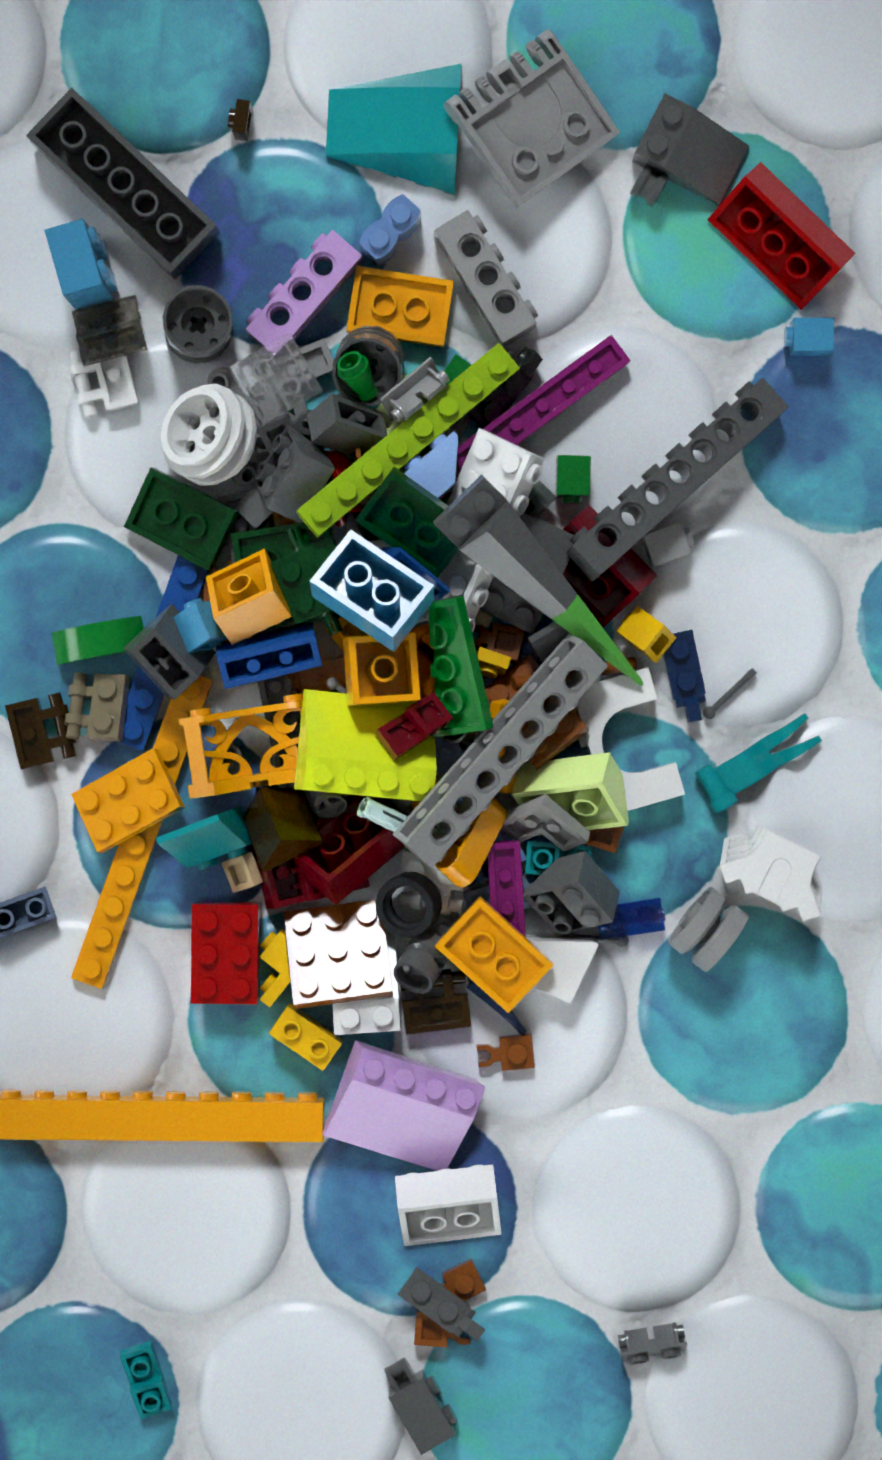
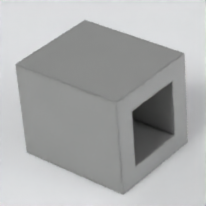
M681 522L648 533L641 539L651 568L692 554L690 547L694 546L689 528L683 529Z

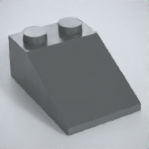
M665 93L634 153L632 162L642 167L648 165L654 173L658 175L664 174L669 177V181L720 205L749 145L697 109Z
M524 512L520 515V518L563 574L570 560L566 552L573 545L570 539L574 535L530 513ZM493 577L488 588L489 595L487 601L480 609L533 635L544 613L499 579Z

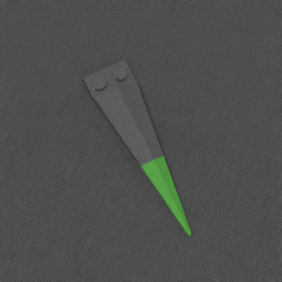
M482 474L433 521L435 526L461 552L573 636L584 640L593 651L637 684L643 685L642 679L507 499Z

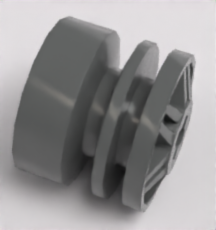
M202 285L187 286L175 292L166 303L162 316L165 340L171 351L182 360L194 364L209 363L220 357L229 347L233 334L232 311L226 299L215 289ZM193 322L197 324L205 323L203 334L199 331L192 333Z
M365 325L348 333L342 339L333 361L332 378L340 394L345 399L364 406L372 407L381 404L380 398L401 382L405 355L399 340L390 331L379 326ZM357 351L361 355L367 356L369 360L376 359L375 367H372L370 364L369 366L378 392L374 398L368 401H362L338 376V360L348 352Z

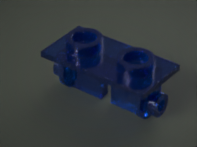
M654 898L617 904L614 921L598 926L600 940L665 930V913L661 905V899Z

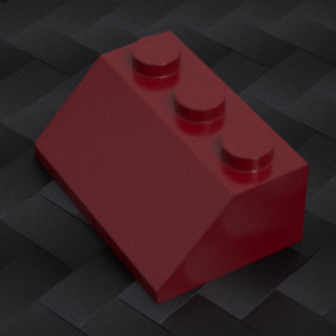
M588 505L563 530L573 535L583 527L589 531L597 524L593 518L598 513ZM599 533V543L605 547H611L610 538L606 534ZM632 548L593 582L571 558L563 573L564 577L603 628L658 576ZM578 575H584L587 579V584Z
M347 795L345 797L347 808L344 813L331 819L319 818L316 824L324 844L293 858L313 886L335 905L405 847L392 835L393 831L357 815L359 804L366 796ZM370 797L372 800H375V801L379 802V801H378L377 799H375L374 797Z

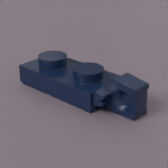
M691 629L673 633L676 639L663 654L672 700H675L676 708L684 707L687 723L702 720L699 703L706 702L705 686L693 630Z

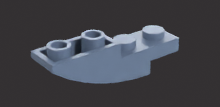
M46 886L0 903V938L56 918Z

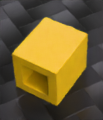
M638 606L623 619L621 626L617 630L628 644L654 663L658 662L676 639L664 624Z

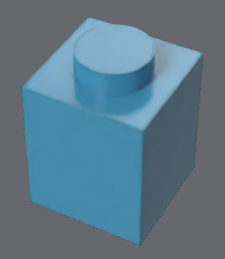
M793 318L790 322V327H785L784 346L790 347V356H829L834 351V318Z
M201 598L191 600L183 605V611L173 617L188 653L210 651L216 645L227 640V637L213 619L210 601H202Z

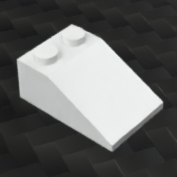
M387 929L386 937L394 996L332 1004L334 1035L401 1031L399 985L393 975V969L397 963L395 935L391 934Z

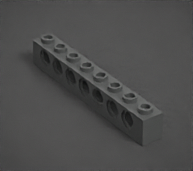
M764 378L760 379L755 385L750 381L747 382L735 393L738 397L737 401L731 406L727 401L712 413L715 420L711 424L706 426L702 422L688 435L692 440L683 447L679 442L665 455L669 461L661 468L654 464L641 476L645 481L637 489L630 485L617 497L621 501L618 506L613 510L609 505L593 518L597 522L593 528L588 531L583 527L570 539L573 545L566 552L567 555L592 582L789 408ZM740 409L747 410L751 414L752 421L745 420L740 414ZM717 429L727 433L728 442L722 441L718 437ZM693 450L701 451L705 456V462L697 461L693 455ZM669 472H678L682 477V483L674 482L670 478ZM647 491L657 495L658 504H652L647 500ZM622 513H630L635 519V525H627L622 519ZM599 533L606 534L610 538L611 547H605L599 543Z

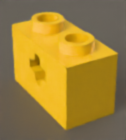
M290 1002L268 1033L322 1071H324L343 1042V1038L334 1035L333 1031L301 1009H295L294 1005Z

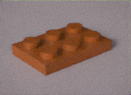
M529 654L519 664L517 663L504 675L485 688L487 700L490 703L500 699L511 700L518 692L513 690L511 679L532 675L539 668L533 657ZM550 696L545 700L543 707L549 703ZM574 709L562 718L558 723L557 729L542 741L536 748L533 757L529 759V762L536 771L589 731ZM528 721L523 725L521 733L527 728Z

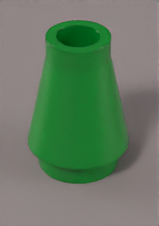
M357 351L344 354L337 363L338 376L362 401L374 398L378 389L374 384L367 357Z

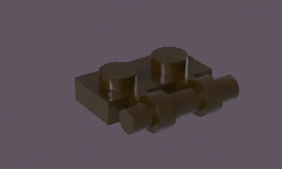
M61 692L48 695L51 708L44 710L41 709L39 698L5 705L21 770L55 762L52 753L53 748L61 747L64 759L76 756L73 744L76 743V739L66 738L67 726L64 724L65 714L69 713L67 704H63ZM54 718L58 737L49 739L44 720Z
M441 970L442 973H439L433 987L443 986L444 996L425 998V993H414L415 999L402 1001L406 1035L472 1027L468 993L454 994L453 985L466 983V977L462 971ZM400 985L401 991H407V989Z

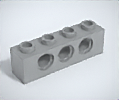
M466 210L434 230V237L501 346H507L536 328L537 322L535 318L538 317V314L530 300L528 299L524 302L518 293L521 286L513 272L506 273L500 262L504 261V258L495 243L489 245L483 234L487 230L478 215L472 217L469 210ZM473 242L479 246L480 252L474 257H468L461 250L464 244ZM490 270L496 274L497 281L492 285H485L480 282L478 276L481 272ZM507 298L513 302L514 309L509 313H501L497 310L495 304L498 300Z

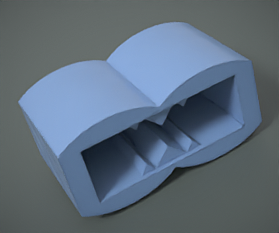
M404 194L395 197L385 207L381 219L370 224L363 232L359 241L360 252L377 267L388 262L396 253L399 242L408 239L418 228L421 220V210Z

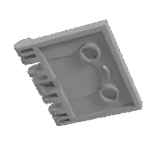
M548 29L539 34L535 41L531 40L526 44V50L534 64L539 66L538 69L533 71L525 57L517 51L510 55V61L504 59L486 72L487 79L482 76L475 80L477 90L482 98L489 103L488 105L482 107L474 94L467 88L462 89L458 93L459 96L454 95L444 102V108L452 121L459 125L516 209L620 134V131L556 36Z

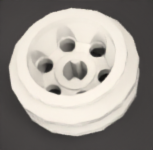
M219 384L201 385L182 394L170 406L163 420L160 437L165 461L173 472L200 486L217 485L237 475L248 463L255 449L257 426L254 410L245 398Z

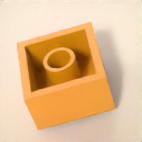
M415 632L408 633L394 652L369 635L350 636L343 639L348 706L415 702L420 700Z

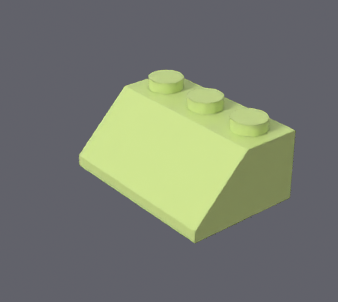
M610 752L553 759L537 771L531 763H523L519 768L512 795L519 806L546 794L588 830L628 826L629 818L623 774Z

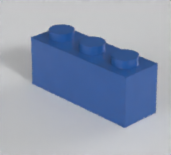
M313 623L250 637L233 645L230 642L216 645L217 662L225 689L323 666Z

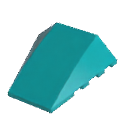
M461 64L329 89L326 157L365 169L377 170L385 175L395 178L400 177L413 181L415 184L444 191V193L455 196L458 125L452 121L446 112L444 102L454 95L459 96Z

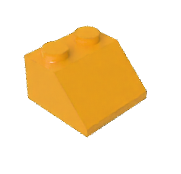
M265 549L206 576L213 619L232 645L248 639L273 625L280 624L291 617L290 609L270 564V557Z

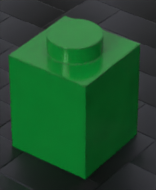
M557 455L555 496L562 498V503L582 504V499H588L590 496L591 456Z

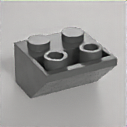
M287 425L283 433L275 437L271 452L266 461H262L258 465L255 472V482L267 509L301 524L303 520L297 515L296 511L324 488L335 468L328 454L293 427Z
M170 604L123 647V650L166 697L175 700L199 678L216 652L212 649L210 651L188 653L173 618L180 612L173 604Z
M583 851L557 858L524 891L523 897L550 928L560 936L613 922L620 891L588 853Z

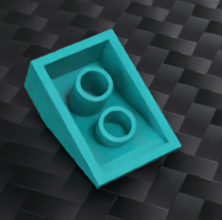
M241 806L156 837L158 845L186 868L197 865L199 871L218 864L216 857L226 853L229 859L247 853L246 846L252 844L243 820L244 812Z

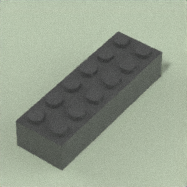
M72 87L26 135L31 144L174 280L220 233L217 225Z

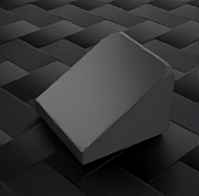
M257 485L234 506L255 530L260 529L276 513L267 509Z

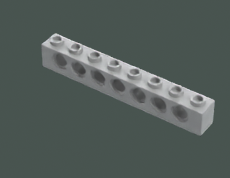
M568 633L492 720L494 727L483 730L392 835L430 868L443 860L453 843L469 830L473 820L480 812L485 811L490 806L492 799L501 788L512 781L514 773L521 765L533 757L536 748L547 736L557 729L558 723L578 705L580 698L590 686L595 685L600 680L603 671L608 665L584 640ZM569 672H572L570 679L566 682V676ZM550 696L549 703L543 707L545 700ZM528 721L527 728L521 733L523 725ZM506 747L504 755L499 758L501 750ZM484 772L482 780L477 783L479 775ZM462 797L461 804L455 808L457 800ZM438 823H440L439 829L435 833H432L433 828Z

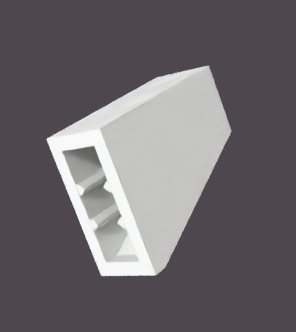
M526 937L554 963V966L534 987L571 1004L598 948V940L577 937Z

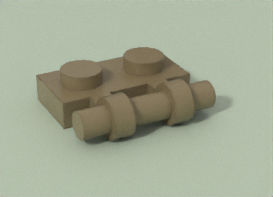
M74 673L73 684L69 685L68 696L71 697L69 713L65 714L64 724L67 726L66 738L79 739L80 728H88L87 738L91 741L122 742L130 678L123 674H95L93 686H86L87 674ZM84 699H91L90 715H82Z

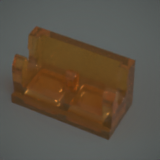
M344 655L321 659L323 666L286 674V678L291 679L292 683L290 694L303 693L304 689L330 691L326 682L331 677L337 678L339 684L346 687Z

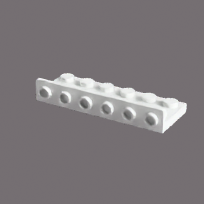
M479 428L447 501V505L450 506L482 474L507 499L520 517L528 507V496L533 485L538 482L542 475V464L545 458ZM459 550L439 575L438 579L450 588L449 593L442 599L464 596L471 631L473 632L476 615L479 608L487 601L489 595L488 588L495 576Z

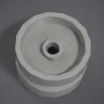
M713 887L705 890L688 908L667 942L681 954L687 953L695 946L691 955V962L704 972L709 971L724 956L742 932L749 918V915L736 905L727 907L721 913L726 897Z

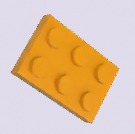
M356 266L346 332L350 333L353 329L365 325L379 326L390 331L399 341L444 348L454 281Z
M152 748L71 794L97 853L106 852L185 808L160 751L156 748Z
M481 896L435 944V947L507 1013L554 966V963Z

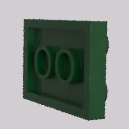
M150 467L124 527L208 571H212L238 516L239 510L156 468Z
M396 467L392 468L355 519L357 523L389 546L402 548L437 578L459 551L458 547L433 523L449 506Z

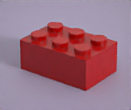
M195 901L192 904L190 1004H258L260 1001L261 902Z

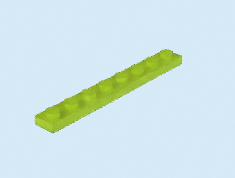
M500 343L496 344L449 383L447 388L441 390L411 415L407 421L402 422L296 511L297 515L318 538L376 490L393 467L400 470L439 435L448 430L514 375L520 367Z

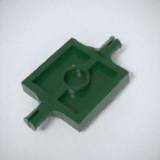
M300 526L287 530L286 532L294 549L287 556L270 564L296 625L313 618H324L330 636L342 632L343 629L336 613L313 598L310 587L312 577L337 547L334 538L330 536L317 543L306 544Z

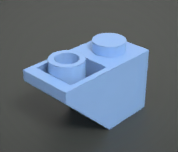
M455 431L448 437L444 433L439 435L429 444L431 451L423 458L416 455L403 467L407 471L404 473L438 499H441L455 485L458 435Z

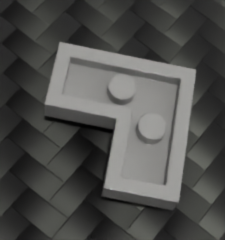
M546 794L508 810L506 819L501 827L502 831L513 840H520V843L542 833L563 852L588 842L590 831Z

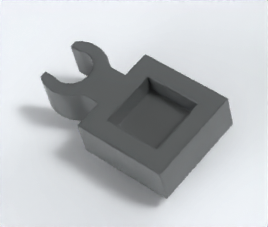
M312 410L302 412L298 419L294 421L291 420L288 413H285L258 426L257 431L269 454L275 437L278 434H282L287 425L293 427L301 434L310 435L309 427L304 424L303 420L307 418V415Z

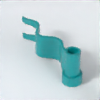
M806 713L760 739L748 749L716 768L712 763H709L695 772L711 799L709 803L716 814L738 801L735 794L758 782L779 766L800 756L822 741L818 735L790 748L773 754L769 753L770 750L788 738L809 719Z

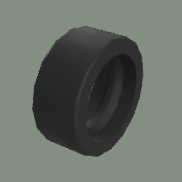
M403 872L388 880L379 889L375 901L376 914L381 925L391 934L401 938H413L426 932L439 919L442 910L441 895L437 886L427 876L417 872ZM408 886L415 889L422 896L426 913L419 922H406L396 914L392 905V895L398 888Z

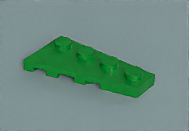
M464 596L433 601L429 606L430 646L434 648V662L430 664L431 677L435 679V694L453 719L433 734L432 738L493 728Z

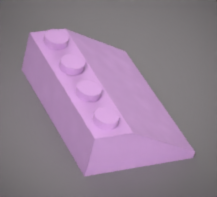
M355 1040L322 1135L436 1171L447 1169L475 1118L485 1086L475 1078Z

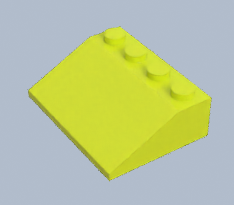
M304 689L294 789L421 802L433 789L436 782L435 738L429 737L394 761L375 733L378 728L403 714L407 707L415 702L348 706L347 694Z

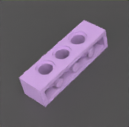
M333 229L327 236L322 233L311 246L313 252L306 260L300 258L289 272L292 275L284 285L281 283L277 284L268 295L269 303L262 310L257 308L246 321L249 325L246 328L247 334L274 358L283 355L355 272L356 266H360L363 263L362 255ZM319 262H330L333 265L332 271L325 276L317 274L315 267ZM299 286H307L311 289V295L308 299L300 301L294 298V290ZM279 310H284L290 314L288 322L281 326L275 325L272 322L273 314Z

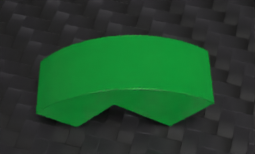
M127 617L52 632L57 665L126 653L123 647L144 629L142 617Z

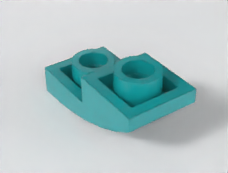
M527 841L525 874L541 875L557 858L586 851L592 858V846L579 845L563 852L552 842Z
M152 1341L120 1350V1359L130 1382V1393L140 1419L171 1410L172 1403Z

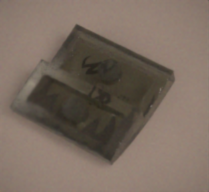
M136 295L72 311L83 366L148 350Z

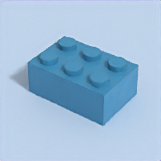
M84 219L45 229V235L62 294L77 312L116 302L113 292L118 291L117 283L113 272H110L109 266L105 264L104 260H108L109 255L104 240H101L95 227H89Z
M352 530L348 532L310 580L313 598L393 652L434 601L433 584Z

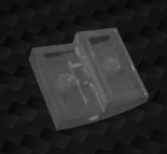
M291 333L228 367L246 401L254 410V415L260 426L323 391Z

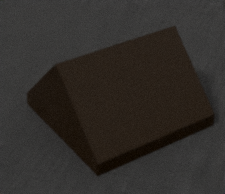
M260 788L243 816L257 858L264 872L324 844L303 790H295L294 788Z

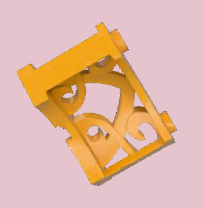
M303 693L283 696L284 703L213 714L210 713V707L190 710L191 717L179 719V725L184 726L192 777V785H188L189 798L215 796L266 785L294 783L298 748L295 744H298L299 736L290 739L286 734L295 729L297 722L287 725L284 723L283 718L287 713L293 711H300L301 715ZM276 711L272 723L255 715ZM239 717L227 730L223 723L219 721L220 719ZM211 725L215 728V735L213 737L205 736L209 743L217 744L215 751L204 750L200 726ZM248 725L260 729L278 743L264 753L259 765L260 773L256 774L252 773L250 765L243 757L227 752L232 741ZM283 749L286 754L278 756L283 759L282 766L278 768L273 767L270 763L271 756ZM205 756L212 757L209 769V777L207 773ZM224 758L232 759L239 763V771L236 774L231 775L228 772L230 763L222 764Z

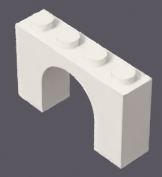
M649 667L636 671L642 679L643 685L637 684L627 675L623 674L597 682L595 685L590 686L580 698L574 711L582 719L589 731L578 740L581 748L587 747L589 755L604 753L602 746L603 730L608 720L615 713L622 709L657 699ZM675 762L641 772L632 773L621 770L628 811L685 795Z

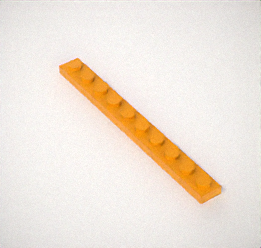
M201 675L175 700L170 699L153 747L159 749L175 786L188 753L184 726L179 725V719L191 717L190 710L204 708L213 683L212 679ZM163 820L118 844L74 967L72 979L100 989L104 988Z

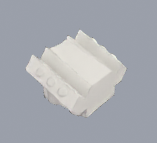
M757 826L752 838L743 833L724 838L720 868L726 884L741 879L746 894L753 892L779 905L782 912L798 907L803 922L821 916L822 884L817 870H815L821 859L820 855Z

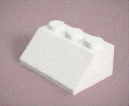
M493 1164L473 1165L459 1169H440L426 1173L412 1172L406 1175L395 1176L398 1214L404 1246L502 1235Z

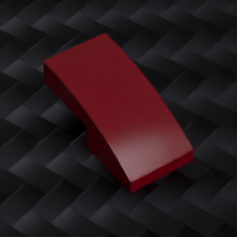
M433 691L407 707L403 714L378 728L375 735L395 761L452 721L453 717Z

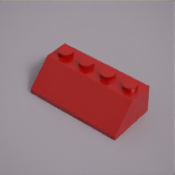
M762 162L743 177L707 219L801 310L856 254Z

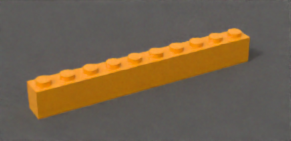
M8 1089L2 1090L0 1095V1139L323 1142L325 1098H317V1093L300 1092L298 1097H284V1092H266L265 1097H251V1092L237 1091L232 1092V1097H219V1092L202 1091L199 1092V1097L186 1096L185 1091H167L166 1096H153V1091L142 1090L134 1091L133 1096H120V1091L105 1090L100 1091V1096H87L86 1090L67 1091V1095H54V1090H35L34 1095H21V1090Z

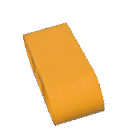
M493 798L490 806L485 811L480 812L473 820L469 830L459 837L448 849L445 858L435 864L457 887H465L471 884L477 877L506 819V809Z

